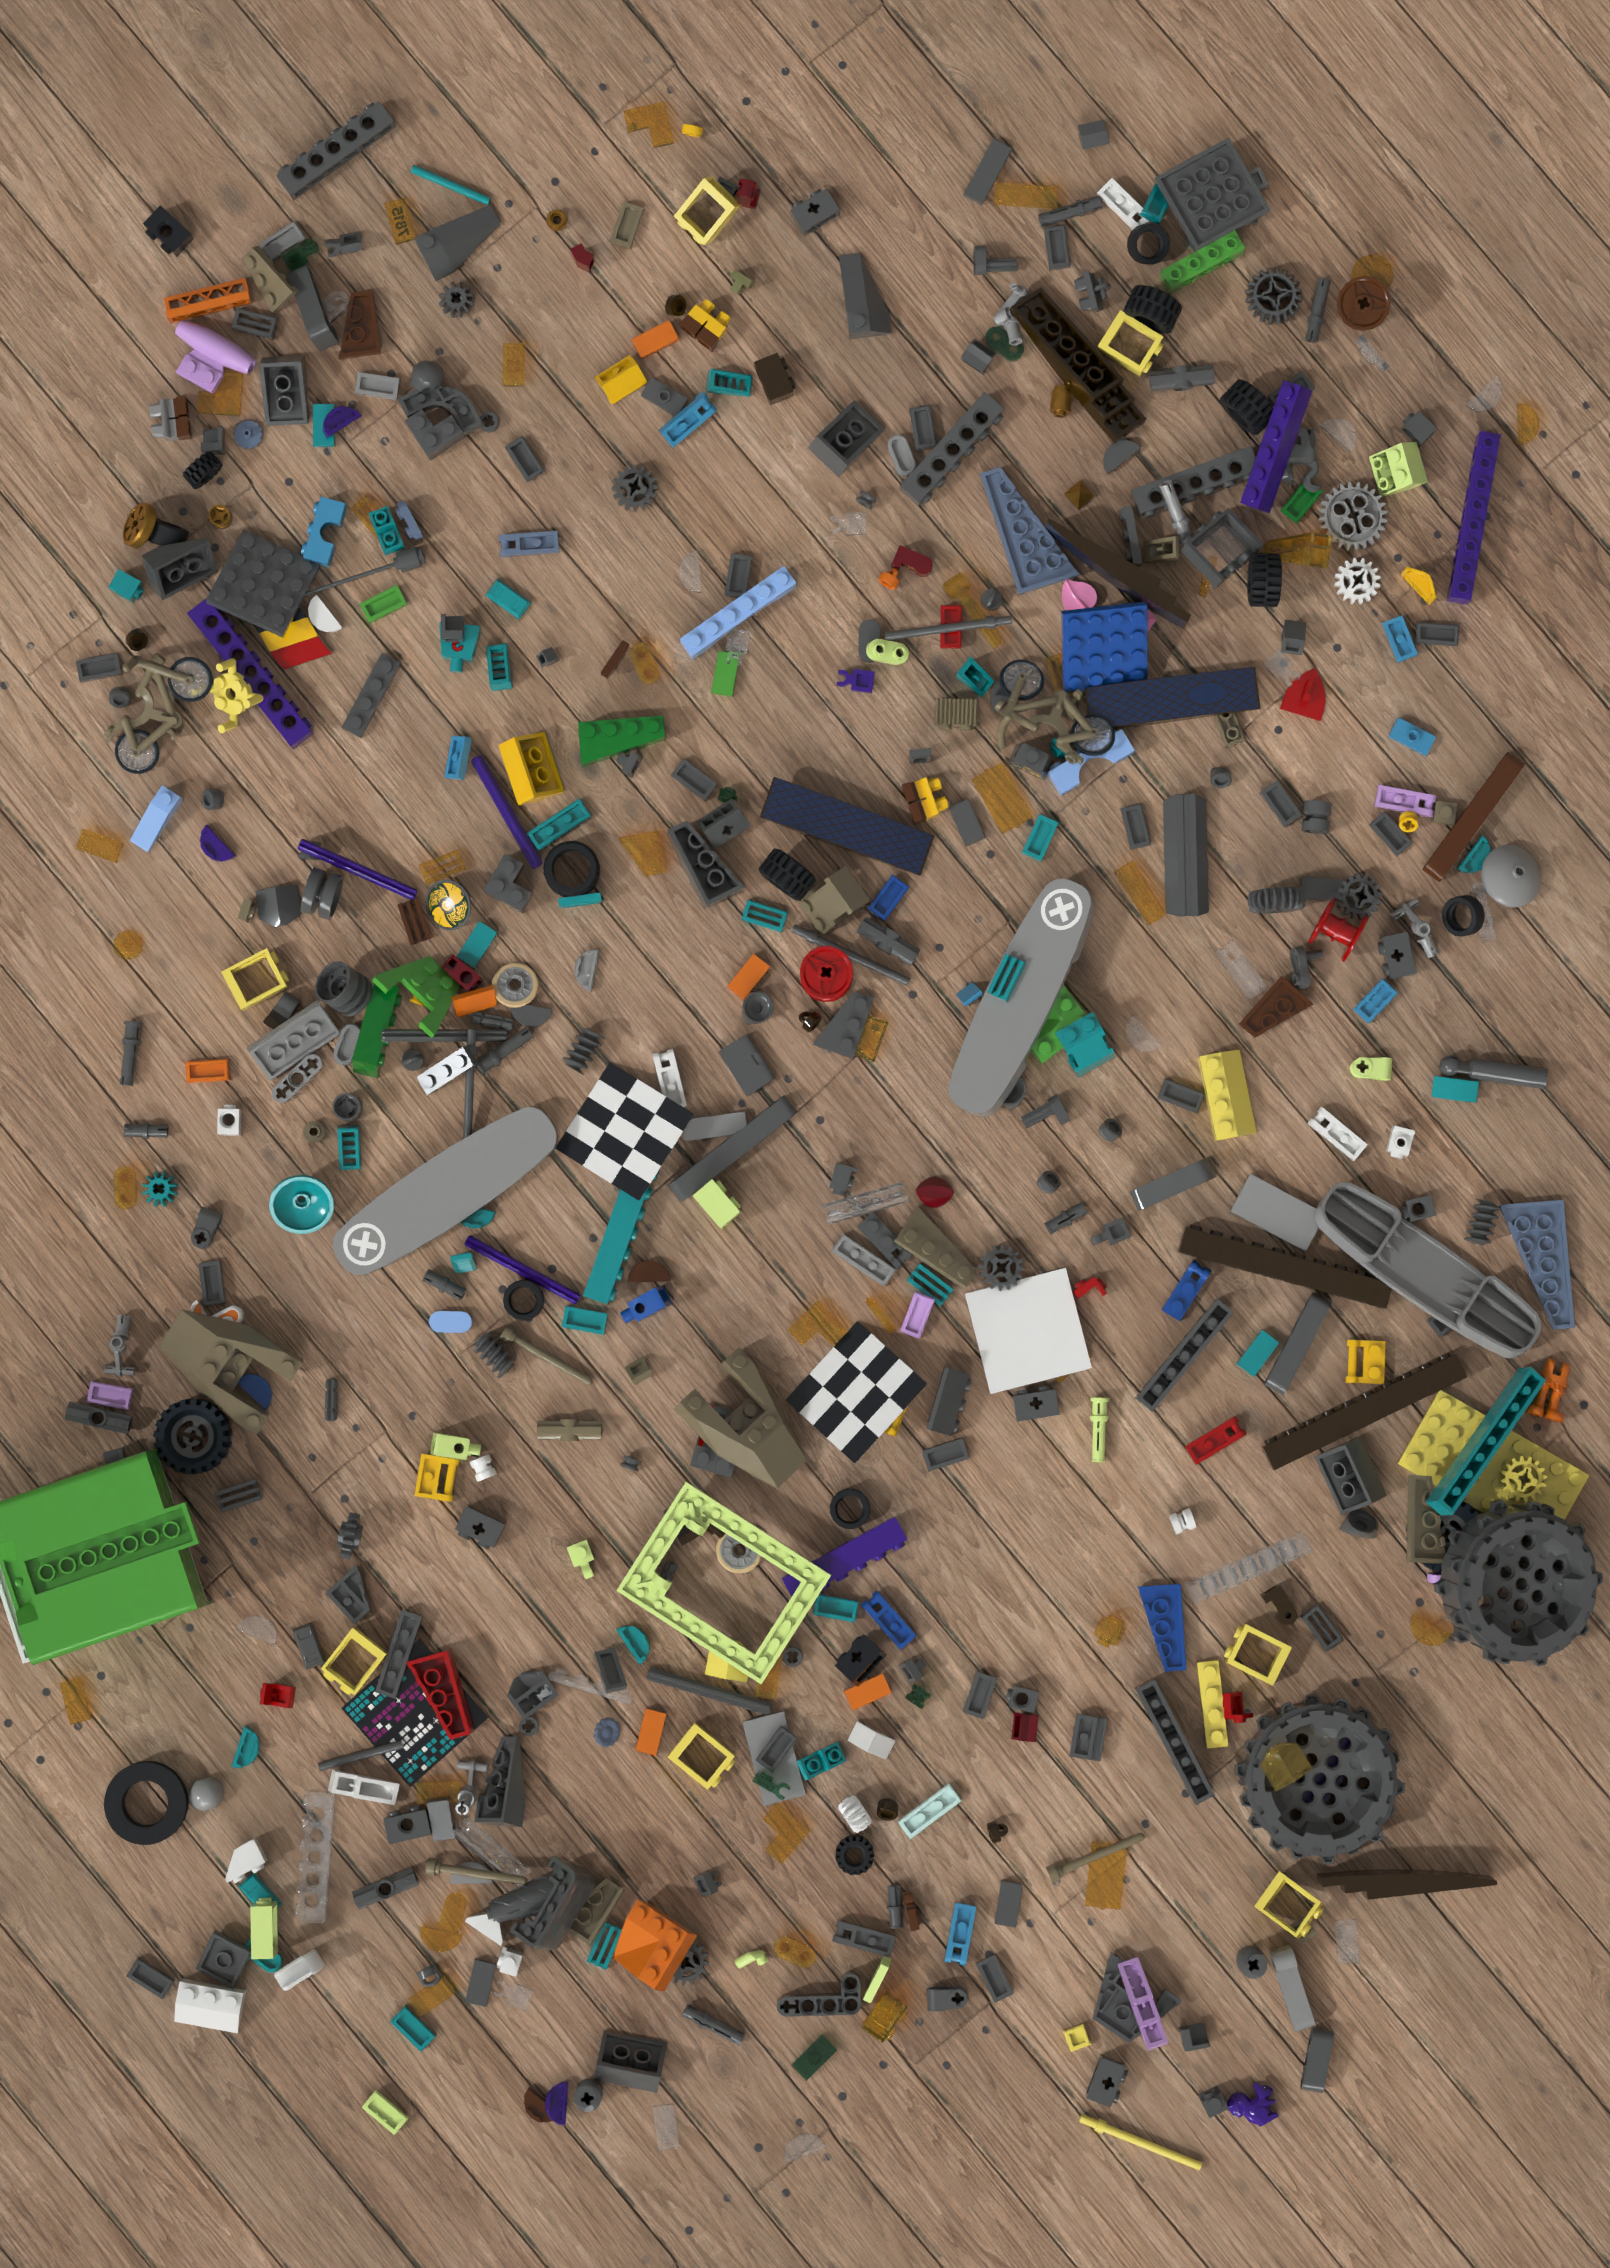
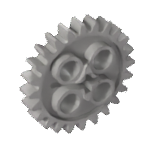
M1348 482L1347 488L1341 483L1339 491L1332 488L1333 496L1328 493L1326 494L1325 498L1328 502H1321L1325 509H1319L1318 511L1319 514L1324 515L1318 519V522L1324 523L1320 530H1327L1324 537H1332L1330 544L1337 541L1338 549L1343 544L1346 551L1349 550L1350 546H1353L1354 550L1357 551L1359 545L1366 549V542L1373 545V537L1379 540L1381 536L1378 532H1384L1385 530L1381 524H1386L1388 520L1382 517L1387 515L1388 511L1381 509L1386 503H1379L1378 501L1382 496L1375 497V489L1370 492L1367 491V484L1362 489L1360 488V482H1357L1355 487L1352 486L1351 482ZM1359 498L1363 500L1364 506L1361 508L1356 507L1354 499ZM1345 499H1348L1350 503V509L1348 505L1345 503ZM1341 506L1344 509V514L1337 515L1334 512V507ZM1351 512L1353 515H1357L1355 522L1353 518H1348ZM1361 519H1370L1372 526L1364 527ZM1356 525H1357L1358 529L1361 531V534H1358V533H1357V531H1356ZM1342 526H1349L1352 529V534H1344L1341 529Z

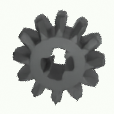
M451 282L452 288L449 289L447 286H444L443 289L446 293L439 294V297L443 299L439 302V305L444 307V314L450 312L451 318H454L456 313H458L460 318H463L462 312L465 311L469 314L470 310L468 307H474L475 304L471 300L475 296L473 293H469L471 290L469 286L463 288V282H459L458 287L455 286L454 282ZM457 297L458 299L460 297L461 302L457 303L455 301L454 303L453 298Z

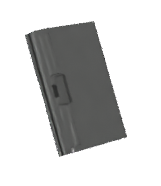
M748 1034L719 1051V1054L746 1096L751 1095L775 1079V1076Z

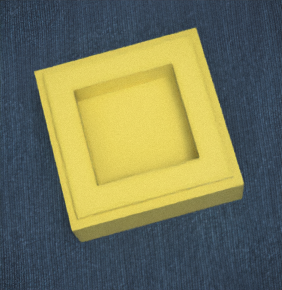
M1083 2023L1063 2030L1071 2052L1091 2045Z

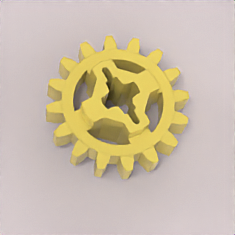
M1519 1456L1518 1461L1515 1458H1511V1465L1504 1464L1507 1470L1500 1471L1504 1478L1500 1479L1499 1482L1505 1483V1486L1501 1489L1502 1491H1509L1507 1494L1508 1498L1515 1495L1514 1501L1518 1502L1522 1497L1523 1502L1526 1503L1528 1497L1536 1500L1535 1493L1542 1495L1540 1487H1546L1542 1480L1546 1479L1547 1476L1541 1474L1545 1470L1544 1467H1537L1539 1465L1538 1460L1532 1463V1457L1528 1456L1526 1461H1524V1457ZM1522 1465L1519 1471L1512 1472L1516 1466ZM1532 1468L1537 1475V1479L1531 1474ZM1525 1473V1478H1528V1481L1523 1482L1521 1485V1480H1518V1478ZM1509 1479L1513 1480L1515 1490L1511 1487ZM1534 1486L1533 1490L1524 1493L1526 1488Z

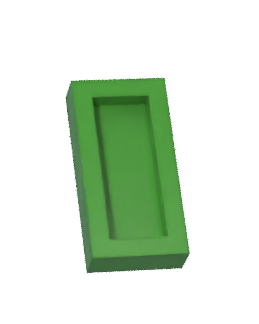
M398 585L360 603L369 624L407 605Z
M718 651L711 694L733 696L739 654Z

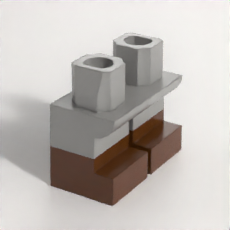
M185 395L167 400L159 399L160 403L149 405L150 417L162 418V424L151 425L154 438H165L166 441L192 439L188 400Z

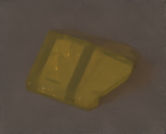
M1279 1743L1267 1751L1260 1765L1275 1791L1297 1781L1313 1769L1297 1743Z

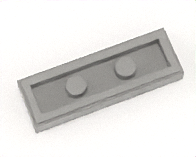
M745 1112L693 1118L683 1131L684 1142L736 1134L737 1131L747 1125Z
M844 1233L832 1249L833 1253L883 1287H885L896 1271L894 1267Z

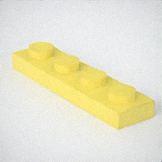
M1219 1660L1196 1662L1206 1748L1227 1747L1228 1738L1222 1704L1223 1695Z

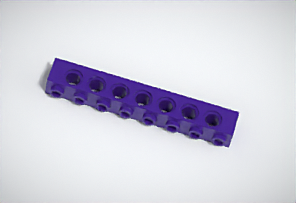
M1479 431L1476 435L1447 601L1468 605L1472 598L1501 434Z
M206 599L203 600L187 614L224 661L234 658V654L237 651L244 652L243 659L236 661L237 672L245 677L243 679L246 684H250L253 693L261 694L259 691L260 687L263 684L270 685L269 692L261 694L263 701L258 703V705L290 747L295 749L313 735L310 731L313 726L306 717L300 718L297 714L300 709L293 700L290 702L286 700L284 695L287 693L280 684L275 685L271 679L274 676L268 668L262 669L258 664L261 659L254 650L248 651L245 647L248 643L241 634L236 635L232 629L235 626L228 617L223 619L219 613L222 610L207 604ZM211 618H218V624L215 627L208 626V621ZM223 635H231V641L229 643H221V638ZM249 668H257V674L254 677H247V670ZM276 701L283 702V707L279 711H275L272 708L273 703ZM293 717L296 719V724L290 728L286 727V720Z

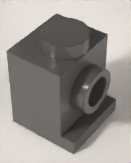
M836 1163L829 1187L833 1189L832 1193L845 1196L847 1188L851 1189L854 1177L851 1176V1172L856 1173L857 1168Z
M1217 2085L1198 2094L1209 2118L1229 2109Z

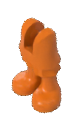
M1548 1358L1540 1373L1546 1382L1537 1393L1534 1403L1528 1406L1525 1413L1536 1417H1543L1545 1400L1548 1390L1551 1388L1552 1393L1544 1419L1563 1423L1564 1415L1558 1409L1561 1395L1566 1396L1565 1389H1567L1570 1366L1568 1363L1562 1362L1558 1375L1552 1374L1555 1359Z

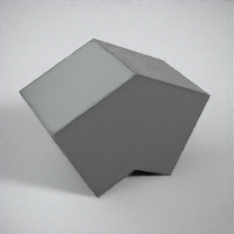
M552 647L542 650L536 655L542 668L559 661Z

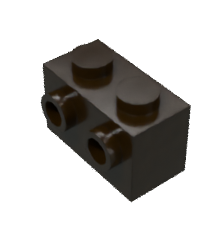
M777 352L754 362L755 370L770 405L794 396L793 389H796L792 377H787L785 370L788 367L784 357L780 358Z

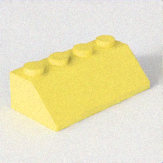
M1240 1050L1199 1056L1198 1063L1214 1141L1257 1133Z

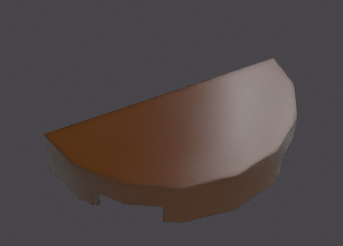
M624 640L620 643L601 671V676L606 679L610 678L624 658L629 648V643Z
M644 1261L632 1268L628 1275L627 1283L670 1281L668 1272L661 1264L654 1261Z
M528 2087L524 2095V2105L527 2114L537 2122H551L552 2120L545 2111V2099Z

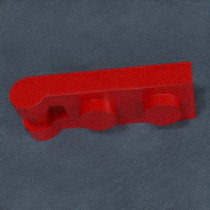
M1236 1416L1184 1446L1195 1465L1247 1434L1244 1428L1241 1429L1237 1423L1239 1420ZM1229 1427L1234 1432L1230 1437L1225 1431Z

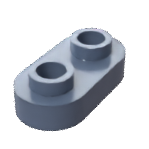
M402 500L396 503L398 508L395 511L400 521L405 519L408 525L405 527L409 538H415L416 541L423 538L405 501Z

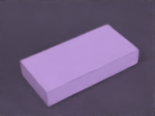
M915 1291L900 1331L920 1339L936 1298Z
M91 1381L87 1402L130 1410L134 1389Z

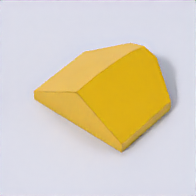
M1406 567L1401 576L1430 606L1436 599L1430 574Z

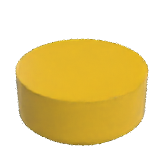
M683 124L681 132L687 136L702 137L703 128Z

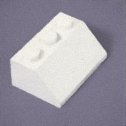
M183 1978L179 1982L174 2022L239 2033L246 1990L232 1989L228 1986Z

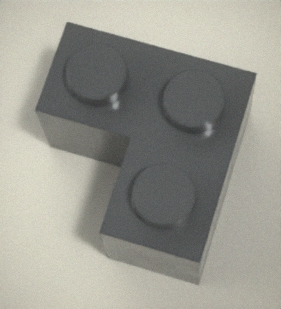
M422 409L404 420L429 460H432L465 438L464 433L452 415L435 426L432 425Z
M504 853L484 892L522 914L533 896L531 892L515 884L525 867L524 864Z

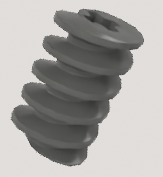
M580 1028L583 1036H575L579 1043H571L575 1050H567L570 1058H562L568 1067L582 1075L584 1073L580 1069H588L585 1061H593L589 1054H597L593 1047H601L598 1039L605 1040L603 1036L589 1028Z
M1476 1198L1481 1204L1473 1206L1478 1211L1471 1213V1216L1476 1221H1469L1468 1224L1473 1229H1467L1466 1233L1471 1237H1465L1464 1240L1484 1246V1244L1492 1242L1486 1237L1494 1235L1489 1230V1227H1496V1224L1491 1220L1499 1218L1494 1214V1211H1501V1208L1494 1203Z
M488 1331L471 1347L476 1345L474 1350L476 1354L482 1352L481 1360L488 1358L487 1366L494 1364L491 1371L493 1373L500 1371L497 1376L500 1379L515 1365L513 1362L516 1357L508 1358L509 1349L502 1352L504 1344L496 1345L498 1338L490 1339L492 1331Z
M1246 1946L1238 1952L1236 1963L1246 1977L1257 1979L1265 1974L1267 1961L1258 1948ZM1248 1961H1255V1964H1248Z
M586 2078L582 2080L574 2094L576 2106L584 2112L595 2110L600 2105L603 2096L601 2085L593 2079ZM588 2092L592 2098H588V2095H585V2093Z

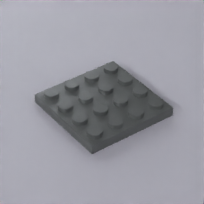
M1229 137L1154 179L1195 252L1234 230L1237 231L1270 213V208Z
M243 530L207 596L206 603L280 637H284L320 569V564L305 560L299 554Z

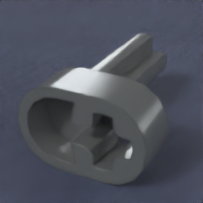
M985 245L974 246V275H986V272L1017 271V259H986Z
M1057 1094L1047 1099L1048 1103L1021 1117L1026 1128L1054 1113L1061 1125L1071 1121Z

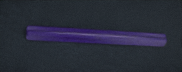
M481 755L471 760L473 767L532 869L540 867L543 864L541 858L484 758Z
M301 839L299 842L298 850L403 897L413 900L417 894V889L310 841Z
M471 1235L467 1237L465 1246L573 1304L578 1302L580 1298L579 1293Z

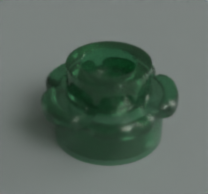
M730 787L719 789L717 798L722 803L730 799L738 800L734 789Z

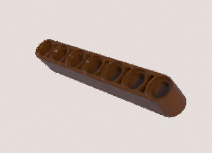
M1509 752L1505 754L1422 869L1438 882L1443 879L1525 765L1522 761Z

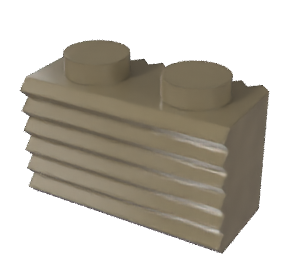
M936 698L935 726H939L940 730H952V727H960L962 731H973V727L978 726L979 700Z

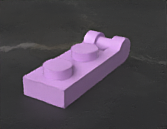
M1378 785L1374 807L1400 812L1412 811L1417 815L1433 817L1434 810L1432 808L1433 803H1436L1437 796ZM1419 800L1425 801L1424 808L1418 807Z

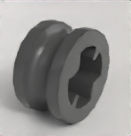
M485 412L480 416L483 431L491 433L498 428L499 421L494 413ZM488 417H491L494 425L492 427L491 425L485 427V418L489 420Z
M861 490L859 492L860 497H856L855 500L863 507L871 510L873 508L872 503H876L877 500L872 495Z
M624 1455V1462H621L620 1465L638 1472V1465L642 1461Z
M797 1647L788 1648L783 1655L785 1664L791 1667L799 1665L803 1659V1653ZM792 1651L794 1653L796 1651L798 1653L796 1657L798 1661L794 1663V1660L792 1662L788 1661V1652Z
M528 1717L525 1720H521L519 1729L525 1736H532L539 1730V1723L534 1717ZM527 1720H531V1724H535V1728L531 1729L530 1733L526 1732L527 1729L524 1730L523 1724H527Z

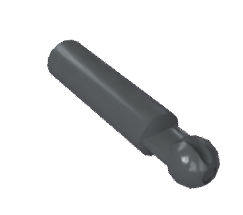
M1452 1055L1446 1056L1440 1061V1070L1446 1076L1463 1073L1468 1074L1469 1079L1539 1089H1545L1547 1083V1068L1472 1058L1470 1062H1462Z

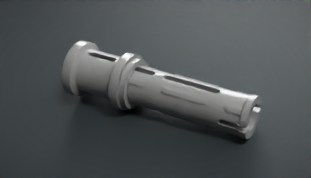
M1166 480L1159 484V488L1162 491L1172 517L1171 526L1175 528L1177 536H1179V544H1182L1191 534L1195 536V533L1191 531L1189 517L1183 513L1172 480Z

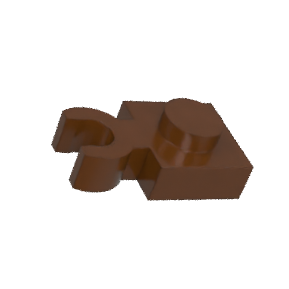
M912 1892L903 1893L911 1931L920 1930L919 1924L923 1923L920 1910H915Z

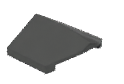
M298 885L271 887L255 891L259 920L274 927L284 926L302 914L300 911L301 904Z
M543 1671L523 1672L513 1679L507 1697L523 1720H525L559 1694Z

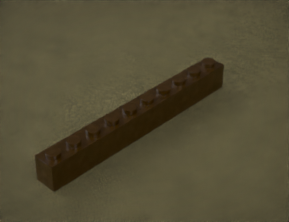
M1191 1224L1189 1228L1184 1227L1178 1253L1382 1309L1387 1308L1392 1288L1377 1277L1375 1279L1367 1277V1272L1355 1270V1273L1346 1271L1347 1267L1335 1264L1334 1267L1326 1265L1324 1260L1314 1258L1313 1262L1305 1260L1306 1256L1293 1253V1256L1284 1254L1285 1250L1280 1248L1264 1249V1244L1253 1241L1251 1245L1243 1243V1238L1231 1236V1239L1222 1237L1223 1233L1211 1230L1209 1234L1202 1232V1227Z
M1447 1352L1437 1357L1438 1362L1433 1364L1430 1361L1418 1366L1419 1371L1413 1374L1411 1371L1401 1374L1399 1376L1400 1380L1394 1383L1392 1380L1381 1384V1389L1378 1391L1368 1390L1360 1394L1362 1398L1355 1402L1352 1398L1341 1404L1342 1408L1336 1411L1334 1408L1323 1412V1417L1320 1419L1310 1418L1304 1421V1426L1297 1430L1294 1426L1283 1432L1284 1436L1278 1439L1276 1436L1265 1440V1445L1261 1448L1271 1469L1276 1470L1467 1378L1457 1354L1450 1355Z

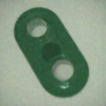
M992 327L987 331L985 341L992 350L1010 362H1016L1021 359L1024 352L1022 343L1015 345L1014 347L1017 348V351L1012 353L1009 350L1012 345L1009 344L1008 334L1004 329ZM998 334L1000 339L994 340L992 336Z

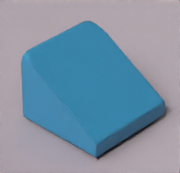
M971 983L956 995L963 1006L967 1007L982 996V991L974 983Z

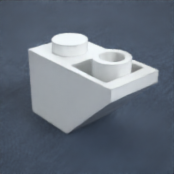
M257 1838L234 1849L225 1878L227 1883L233 1880L235 1884L246 1878L245 1873L252 1870L255 1873L265 1867L263 1863L267 1862L268 1859Z

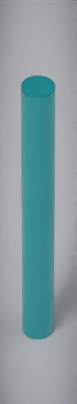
M413 165L411 168V173L478 202L489 205L491 201L489 196L421 167Z

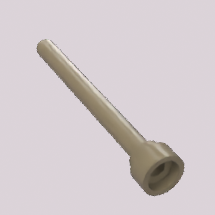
M509 1325L506 1326L499 1338L504 1343H515L586 1385L593 1383L591 1377L518 1336L517 1332L514 1331L515 1329Z
M1138 1833L1059 1866L1058 1864L1054 1866L1052 1864L1047 1866L1046 1869L1052 1883L1057 1882L1063 1877V1874L1143 1841L1145 1835Z
M429 1857L426 1864V1874L432 1876L442 1872L525 1885L528 1882L525 1876L447 1865L437 1858Z

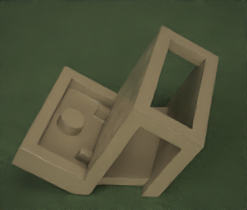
M845 866L827 877L823 883L807 892L803 899L798 902L802 910L813 922L815 928L823 936L838 923L862 909L870 899Z

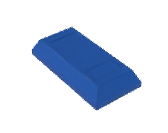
M892 874L868 907V910L885 921L909 889V886Z

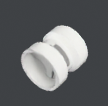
M489 1454L470 1462L471 1467L475 1469L477 1482L497 1474L495 1468L490 1465L492 1460Z
M1190 1508L1184 1509L1182 1513L1169 1515L1176 1535L1182 1533L1185 1529L1192 1530L1196 1528Z

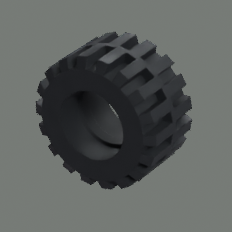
M1135 285L1123 311L1126 315L1136 319L1157 333H1171L1181 313L1182 306L1174 297L1160 289L1147 285Z
M1238 379L1220 397V402L1226 413L1247 432L1258 435L1268 425L1273 406L1249 382Z
M1252 553L1248 565V602L1251 607H1277L1280 601L1282 586V562L1280 555L1277 553Z
M776 848L771 851L758 868L765 879L787 896L797 901H801L816 882L814 875L784 851Z

